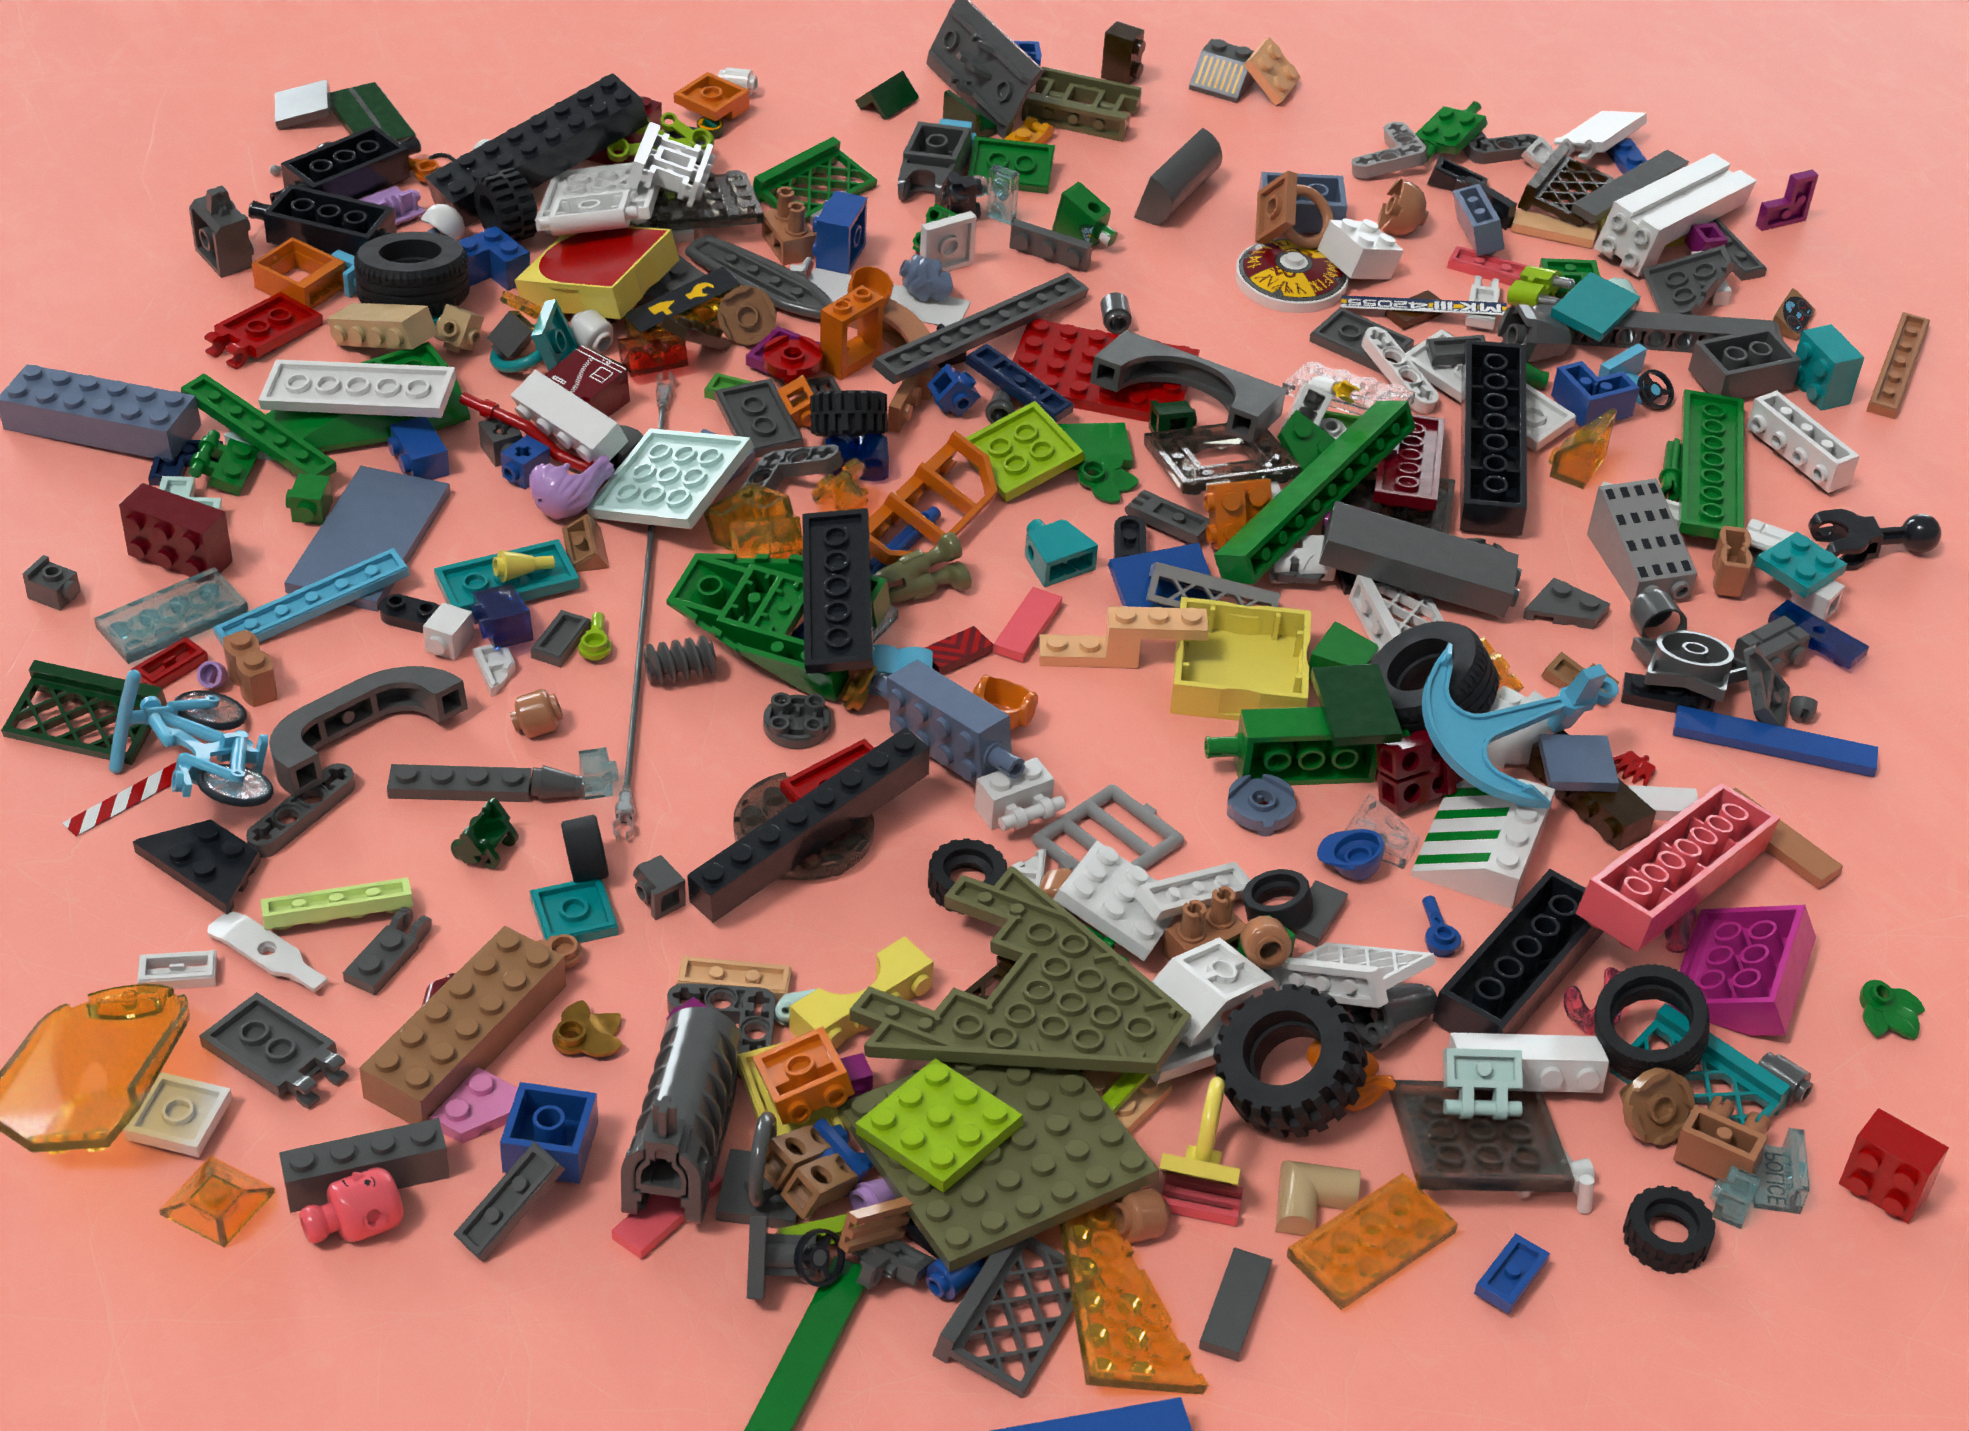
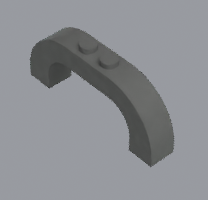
M405 666L390 668L359 678L293 711L277 724L269 740L278 783L294 797L324 783L320 757L316 750L384 715L399 711H417L441 723L467 710L468 705L463 680L450 672L432 667Z

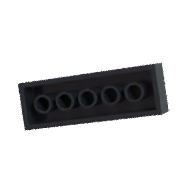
M1549 869L1439 991L1432 1021L1453 1033L1517 1034L1604 932L1601 929L1592 927L1587 920L1575 914L1586 888Z

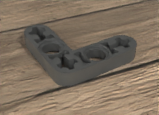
M1481 131L1462 151L1469 160L1477 164L1524 159L1521 156L1522 153L1539 136L1519 134L1487 138L1483 131Z
M830 444L775 450L765 454L735 497L741 513L752 515L764 509L785 477L825 474L839 469L844 464L839 447Z
M680 983L669 989L667 993V1009L669 1014L675 1007L683 1005L680 1004L681 1000L688 1001L695 997L699 1001L704 1000V1004L707 1007L723 1013L735 1024H739L741 1044L738 1054L772 1045L776 1001L774 994L770 990L761 987ZM723 999L729 1001L731 1005L727 1008L719 1009L712 1006V1003ZM756 1004H762L761 1016H754ZM751 1030H760L765 1033V1036L760 1039H750L745 1034ZM737 1067V1076L742 1080Z

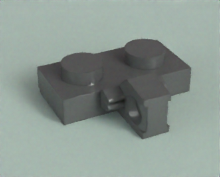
M894 1240L851 1253L858 1257L859 1263L862 1265L856 1282L868 1289L877 1286L883 1276L914 1286L927 1276L926 1268L935 1261V1258L900 1240Z

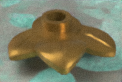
M874 665V668L853 670L841 694L845 709L851 710L853 708L859 711L862 708L870 691L868 685L877 666Z
M584 1000L577 1001L569 1005L562 1012L561 1022L552 1034L553 1046L564 1054L583 1052L593 1057L612 1055L623 1047V1043L615 1037L620 1028L621 1014H591L590 1008Z

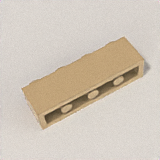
M351 303L326 318L331 336L336 341L337 346L413 350L438 334L428 306Z

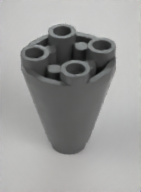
M1401 982L1386 990L1389 1003L1380 1008L1337 1004L1345 1009L1364 1042V1050L1373 1053L1385 1048L1430 1018L1435 1011L1437 995L1430 986Z

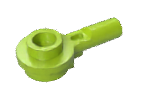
M595 612L592 615L591 628L582 636L581 642L578 645L579 654L591 661L602 660L612 651L611 642L604 631L605 616L601 612Z

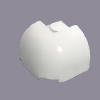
M1503 685L1498 690L1495 702L1489 712L1546 698L1535 690L1526 697ZM1549 718L1488 744L1487 755L1492 765L1504 768V764H1526L1528 766L1532 746L1538 742L1540 734H1555L1547 724Z

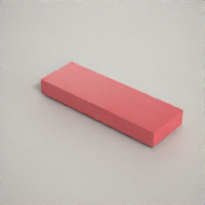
M1456 246L1448 260L1447 268L1474 276H1482V278L1491 281L1493 278L1499 279V283L1511 286L1515 280H1521L1520 274L1528 265L1493 255L1484 254L1477 256L1474 250Z
M1032 587L994 642L993 653L1024 662L1038 641L1039 634L1044 632L1061 607L1062 596Z
M716 1173L713 1182L709 1181V1189H711L709 1200L721 1190L723 1178ZM652 1194L648 1198L645 1210H641L639 1215L629 1214L611 1230L612 1239L642 1260L685 1222V1207H681V1198Z

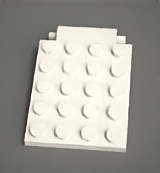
M633 162L566 170L551 179L535 219L537 231H546L547 234H552L553 236L628 228L630 223H644L651 219L660 186L651 184L650 188L644 187L645 183L640 182L637 190L627 187L626 184Z

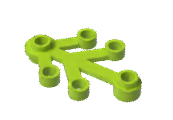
M666 112L661 116V127L663 130L668 132L675 130L684 137L674 139L669 135V140L695 148L697 141H703L705 144L701 145L700 149L706 150L708 143L712 144L714 148V137L707 129L697 128L693 130L679 121L677 116L671 112ZM667 119H671L674 121V123L666 124L664 121ZM649 124L635 132L641 135L645 134ZM659 129L658 134L663 136L665 132ZM623 138L607 147V155L614 162L625 161L628 156L637 154L641 143L629 144ZM616 150H621L623 153L614 154L613 152Z

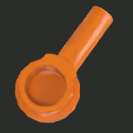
M409 157V169L414 171L416 179L424 184H427L425 176L440 168L439 163L435 160H419Z

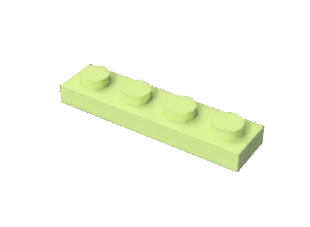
M408 877L260 899L264 930L271 928L284 930L293 925L304 923L323 924L331 919L344 917L356 919L370 913L383 911L396 913L402 907H413Z

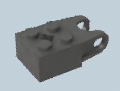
M918 121L903 152V161L898 177V198L907 200L917 192L928 191L935 194L936 204L944 205L950 198L949 186L951 183L949 173L958 172L960 176H963L970 161L972 152L971 128Z

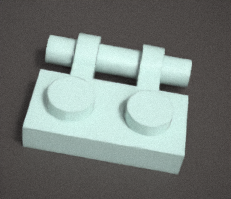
M1443 1049L1444 1088L1459 1089L1458 1100H1444V1115H1458L1459 1119H1472L1473 1116H1492L1493 1120H1506L1507 1116L1521 1117L1522 1103L1521 1101H1508V1090L1523 1089L1522 1050ZM1474 1089H1492V1101L1474 1100Z

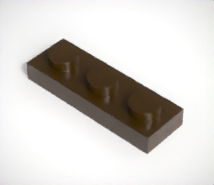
M678 315L677 319L665 316L660 326L683 340L726 352L731 343V340L722 336L724 332L722 329L709 323L706 325L695 319L692 321L681 315Z

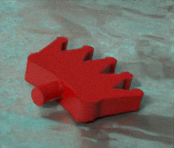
M1627 751L1625 754L1613 757L1614 764H1618L1616 765V772L1624 771L1622 779L1633 776V784L1644 779L1643 786L1648 785L1656 768L1655 765L1647 762L1650 759L1648 755L1639 757L1633 751Z

